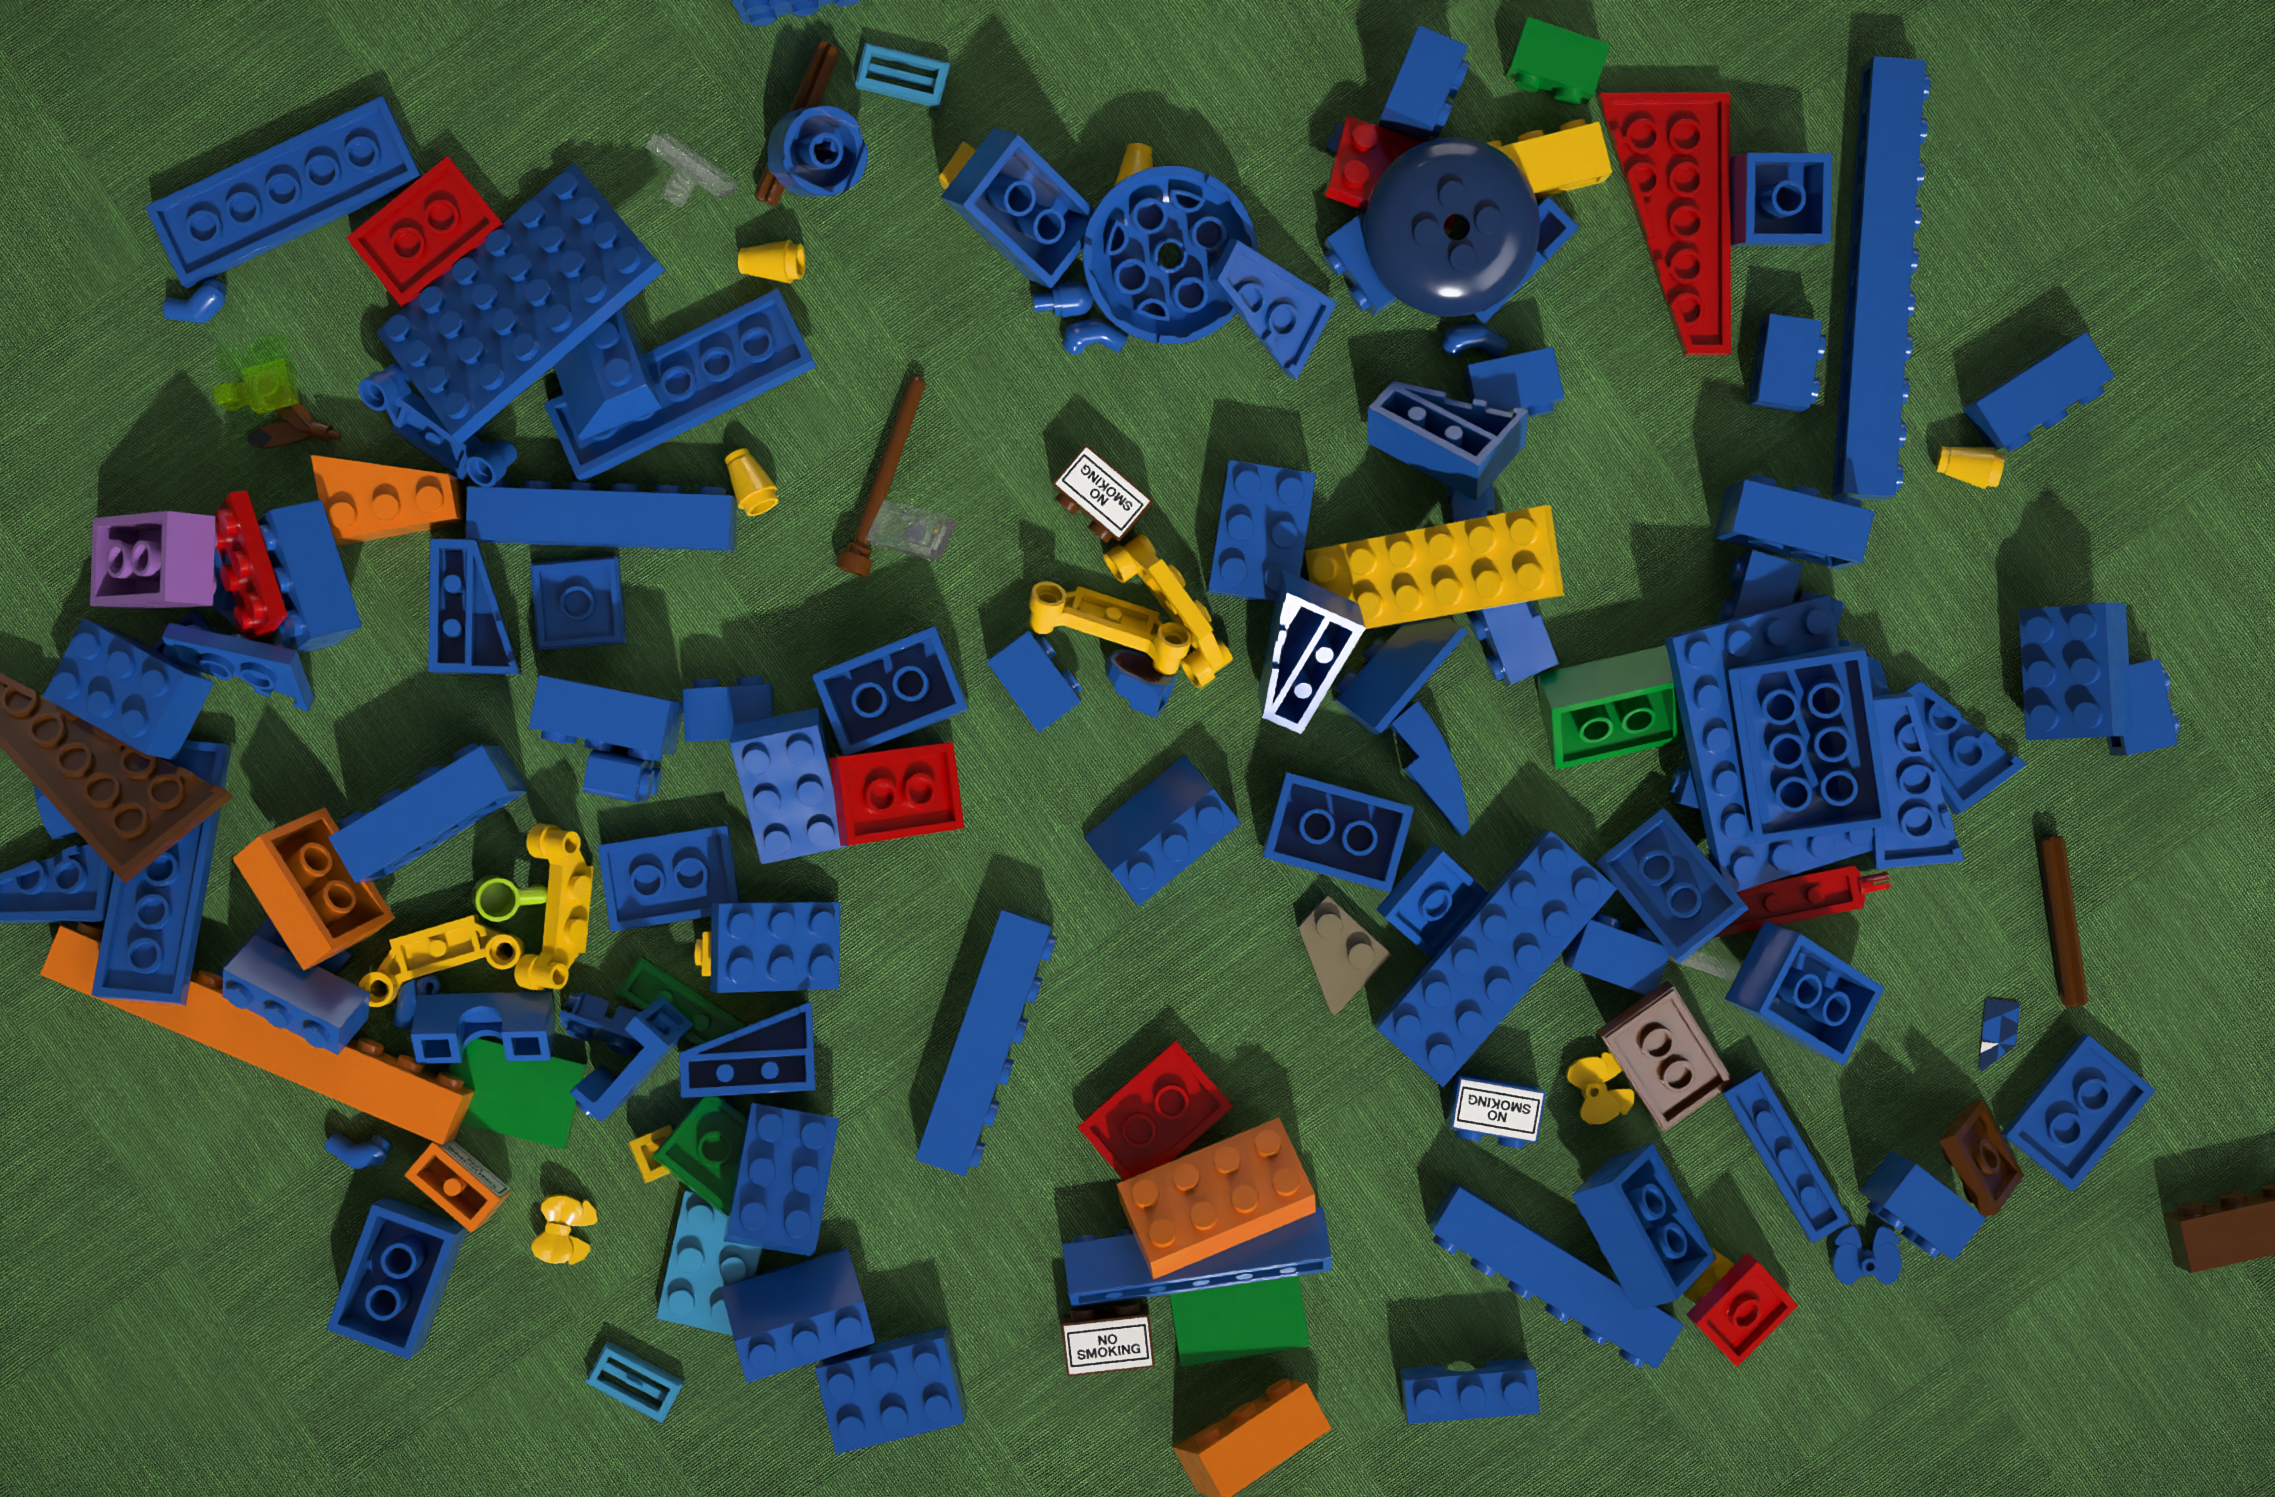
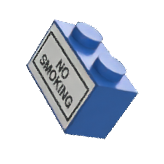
M1456 1072L1452 1080L1445 1123L1450 1129L1456 1130V1137L1467 1140L1481 1141V1136L1484 1134L1499 1137L1498 1144L1513 1148H1524L1525 1142L1537 1144L1546 1091L1539 1086Z

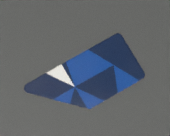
M1987 999L1985 1001L1979 1069L1981 1071L1987 1069L2016 1045L2019 1002Z

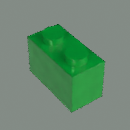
M1527 17L1521 28L1505 78L1514 80L1513 84L1517 88L1528 92H1538L1541 89L1553 93L1557 101L1566 105L1579 106L1580 103L1587 105L1595 93L1611 44Z

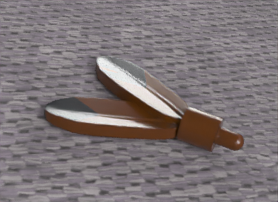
M267 383L263 386L265 401L285 421L258 427L248 436L249 444L262 449H273L305 441L311 437L326 442L330 439H341L342 435L340 432L333 430L332 425L315 421L307 409L285 388L273 383Z

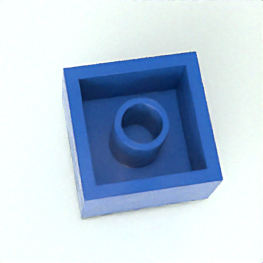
M1419 25L1377 126L1422 142H1427L1430 136L1438 139L1453 106V103L1447 101L1446 98L1448 96L1455 99L1470 65V62L1463 60L1468 45Z
M1744 153L1730 158L1731 246L1812 247L1830 243L1832 153Z
M1893 1151L1889 1152L1859 1191L1871 1200L1866 1206L1870 1211L1899 1231L1905 1227L1900 1234L1933 1258L1942 1253L1954 1261L1986 1220L1984 1216L1916 1163Z

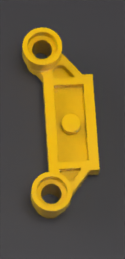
M1138 535L1123 547L1121 545L1115 546L1103 555L1107 567L1115 578L1121 583H1125L1138 574L1174 623L1185 626L1191 632L1192 641L1190 646L1193 652L1180 661V665L1192 684L1201 689L1215 679L1214 673L1233 660L1226 645L1221 640L1215 639L1212 633L1213 628L1209 624L1212 621L1207 609L1198 600L1192 601L1184 590L1186 583L1180 572L1173 565L1167 566L1163 559H1158L1155 556V548L1145 535Z
M1043 581L1035 584L1032 588L1029 600L1031 614L1028 625L1036 633L1048 634L1053 631L1054 627L1064 625L1126 647L1146 652L1153 659L1154 669L1164 675L1175 674L1181 659L1188 653L1192 641L1191 632L1185 626L1178 623L1169 622L1163 624L1159 620L1160 612L1081 586H1077L1076 591L1066 593L1060 585Z
M538 823L530 829L526 843L527 849L533 857L548 859L550 863L542 952L540 955H523L516 964L514 975L516 983L521 988L536 991L543 990L544 988L558 990L566 985L569 976L568 969L578 954L586 953L593 866H587L579 850L581 841L576 832L561 830L559 826L553 824Z
M477 914L389 940L392 949L377 971L365 975L358 987L370 992L369 1006L381 1007L391 1003L398 995L400 987L407 980L484 957L494 968L508 969L514 967L525 954V944L519 937L513 934L504 933L480 923ZM506 943H509L513 948V955L511 957H508L504 952ZM380 981H383L387 986L386 994H383L379 989Z

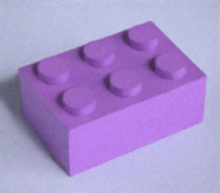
M160 511L93 518L90 606L145 610L213 605V594L216 590L214 553L218 542L215 530L216 516Z

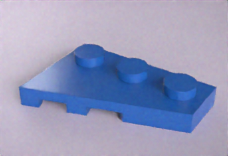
M1230 239L1210 279L1289 378L1297 380L1337 302L1239 240Z
M172 623L168 624L162 638L173 662L224 681L230 680L232 676H236L253 686L256 693L270 698L272 692L276 691L294 698L293 707L309 711L314 695L296 650L281 643H272L270 645L251 641L239 634H230L228 636L210 632L197 625L182 626Z

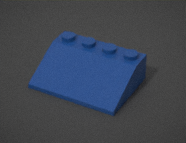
M1863 643L1816 650L1728 669L1755 844L1892 826L1867 655Z

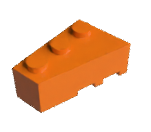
M311 455L318 498L322 500L337 545H349L466 523L467 505L463 483L459 478L443 473Z
M1288 1378L1282 1379L1268 1387L1264 1396L1239 1406L1230 1415L1172 1447L1198 1493L1210 1497H1232L1332 1429L1306 1382L1289 1381Z

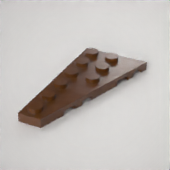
M0 673V747L124 884L233 798L229 791L198 778L194 773L181 766L177 767L160 757L140 752L40 696L33 689Z

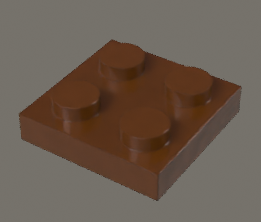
M1979 1100L1966 1105L1939 1141L1942 1145L1944 1158L1955 1168L1963 1183L1966 1198L1975 1205L1982 1216L1987 1217L1999 1212L2024 1177V1174L1983 1100Z

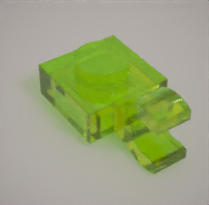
M284 357L242 369L245 382H229L212 387L215 403L217 405L224 404L226 411L240 409L250 404L251 410L259 415L300 403L291 362Z

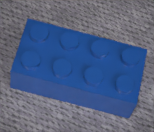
M476 743L469 744L452 755L455 761L452 764L440 769L436 765L414 777L415 786L403 791L399 788L394 789L375 801L378 805V808L365 814L358 811L337 823L340 830L328 838L354 882L361 883L381 880L528 792L529 789L503 746H487L486 743L479 746Z

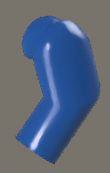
M208 279L189 300L167 297L163 306L164 317L171 320L206 323L225 304L227 289L221 281Z
M1090 318L1070 324L1064 332L1065 337L1062 345L1067 352L1074 355L1081 354L1086 345L1096 342L1120 353L1129 334L1099 318Z
M1471 322L1449 328L1445 333L1446 338L1443 339L1441 346L1443 351L1451 357H1459L1464 349L1478 347L1494 359H1498L1509 341L1483 324Z
M430 973L413 978L400 987L392 1027L412 1029L417 995L440 994L441 982L436 975Z
M337 1130L328 1139L324 1149L350 1167L362 1169L379 1166L387 1160L386 1155L392 1150V1143L386 1136L375 1134L369 1142L356 1144Z

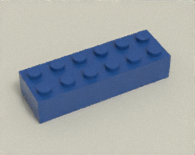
M1543 829L1489 890V894L1436 955L1425 963L1373 1023L1374 1027L1438 1084L1444 1087L1617 888L1551 830Z

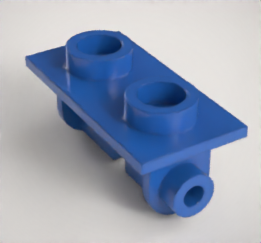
M583 991L579 995L575 993L570 994L566 1009L570 1010L571 1013L562 1010L559 1013L561 1025L566 1028L567 1034L583 1041H590L591 1037L607 1042L609 1049L627 1056L632 1055V1052L639 1053L644 1048L624 1029L640 1013L639 1011L618 1005L613 1019L606 1017L611 1005L610 1001Z

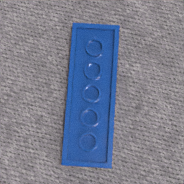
M381 96L145 206L181 285L190 288L416 182L423 175L388 100Z
M776 289L644 354L662 406L661 409L580 441L564 395L544 403V406L575 476L580 482H584L817 366L780 290Z
M185 740L176 760L162 759L177 767L181 766L194 773L198 778L224 789L232 748L222 743ZM221 808L126 884L114 872L92 996L105 999L186 1006Z

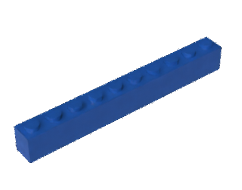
M1873 56L1861 69L1832 497L1845 496L1855 499L1884 501L1895 497L1896 490H1900L1903 482V466L1898 464L1899 447H1903L1907 430L1905 421H1901L1902 404L1907 402L1910 388L1909 379L1904 378L1905 361H1908L1911 356L1913 344L1912 336L1907 334L1908 317H1912L1916 301L1915 292L1910 291L1911 274L1916 272L1919 258L1918 249L1913 248L1914 231L1918 230L1922 215L1921 205L1916 204L1917 188L1921 187L1925 172L1924 162L1919 161L1920 144L1922 145L1925 142L1928 128L1927 119L1922 118L1923 101L1927 100L1931 85L1930 75L1925 74L1926 60Z

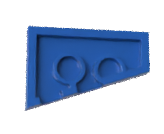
M1915 682L1900 692H1910L1914 696L1930 747L1929 752L1942 786L1941 791L1946 804L1953 814L1964 812L2028 765L2016 755L2011 756L1996 744L1997 740L1987 732H1980L1961 717L1960 711L1923 682Z
M89 844L83 846H71L61 850L62 854L41 862L34 860L0 873V923L105 921L114 871Z

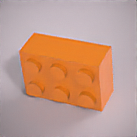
M325 807L258 836L232 858L303 971L368 939L395 918L372 881L354 882L328 838L338 832L339 828Z

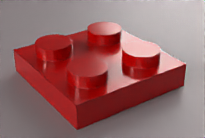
M1747 1252L1686 1315L1738 1367L1798 1305L1765 1268Z

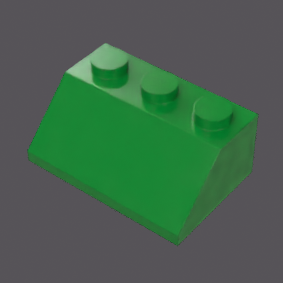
M1665 645L1538 674L1540 708L1555 770L1682 742V719Z

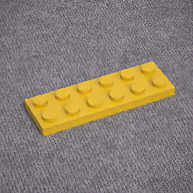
M1551 505L1537 506L1305 551L1309 582L1358 603L1365 623V629L1564 596Z

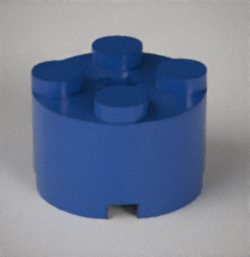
M833 106L797 109L783 116L773 128L768 142L767 165L769 171L776 177L779 183L794 194L804 197L833 196L851 188L862 177L868 161L867 143H864L859 130L861 128L857 121L842 109ZM815 144H817L816 150L822 154L821 159L818 160L816 159L817 154L814 152Z

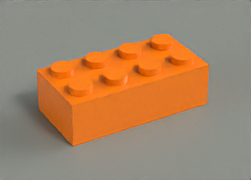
M1279 1117L1117 1184L1120 1203L1153 1280L1316 1212L1315 1192Z

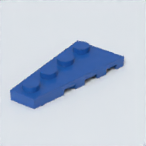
M1910 692L1873 696L1892 826L1872 828L1874 843L1872 860L1876 869L1965 861L1955 836L1950 812L1946 807L1941 791L1942 786L1939 776L1932 762L1929 752L1930 747L1914 696Z

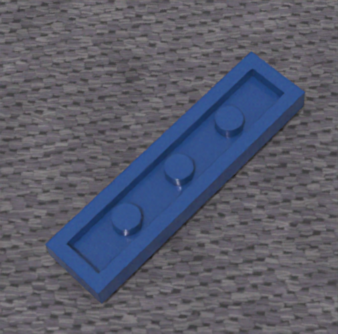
M1757 1069L1721 1091L1722 1096L1808 1241L1815 1243L1850 1222L1762 1071Z

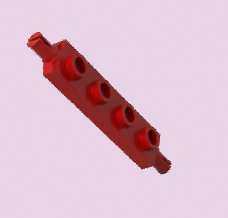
M1846 865L1781 878L1737 891V895L1749 909L1713 938L1761 929L1765 921L1781 925L1864 908L1866 893L1890 889V882L1884 881L1873 884L1874 882L1889 880L1888 873L1883 871L1882 873L1861 876L1855 865Z

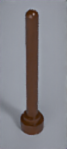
M913 376L908 382L852 543H847L845 550L840 549L835 567L846 572L868 578L873 564V560L870 559L872 551L869 550V546L926 386L925 380L921 376Z

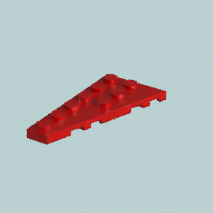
M1730 92L1599 93L1597 99L1684 356H1728L1731 354Z

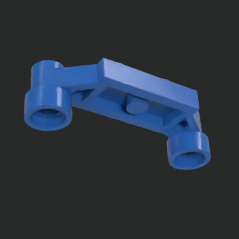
M397 363L391 364L382 372L376 371L371 373L359 383L358 392L362 401L373 410L383 411L386 409L394 423L392 427L394 432L462 480L469 475L476 484L482 487H491L504 477L506 468L517 459L515 447L504 439L497 440L495 443H485L472 435L462 444L459 443L449 433L430 405L411 391L408 386L411 380Z

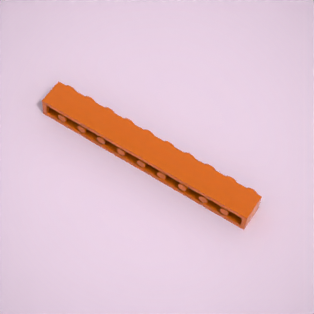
M79 922L78 924L60 926L40 975L92 996L104 927L93 922ZM200 970L198 974L192 972L186 1006L105 999L92 996L441 1145L455 1140L475 1092L463 1086L465 1081L462 1078L447 1072H439V1075L433 1074L423 1069L425 1064H417L416 1058L407 1055H399L398 1058H395L383 1052L385 1047L382 1044L370 1039L359 1038L358 1041L351 1039L338 1055L324 1048L314 1047L305 1038L285 1028H277L260 1015L231 1004L228 999L223 997V977L208 971Z

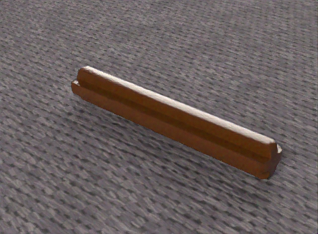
M819 40L816 42L787 113L819 105L839 56V50L836 46L826 41ZM766 163L754 195L760 202L776 206L785 187L771 174Z
M2046 836L2039 839L2038 845L2061 1003L2067 1007L2083 1006L2088 1003V994L2066 843L2063 836Z

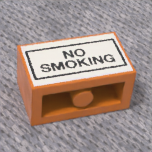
M454 1140L443 1145L433 1141L404 1175L471 1233L485 1224L513 1191Z

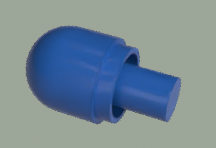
M1081 281L1060 282L1051 288V293L1032 295L1034 312L1053 310L1054 316H1061V318L1080 316L1087 313L1094 301L1088 285Z

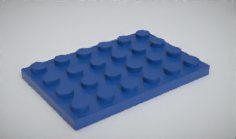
M575 163L558 175L551 183L503 223L504 226L501 229L491 232L484 243L468 256L457 261L452 269L430 287L423 290L419 296L376 331L382 342L449 433L461 444L665 271Z
M1829 595L1813 596L1665 637L1711 862L1735 892L1873 851V829L1755 844L1728 669L1816 650L1840 647Z

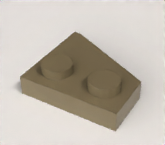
M1328 895L1297 926L1327 1007L1334 1016L1392 955Z

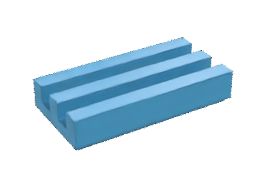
M865 43L855 86L857 89L941 109L943 92H945L947 75H949L951 66L948 62ZM875 57L937 72V79L870 63L871 58ZM867 74L934 89V92L930 94L869 79Z
M608 1341L585 1383L663 1423L685 1381ZM611 1357L669 1388L670 1391L667 1392L612 1363L608 1358ZM604 1370L627 1384L662 1401V1406L658 1407L600 1376L601 1371Z

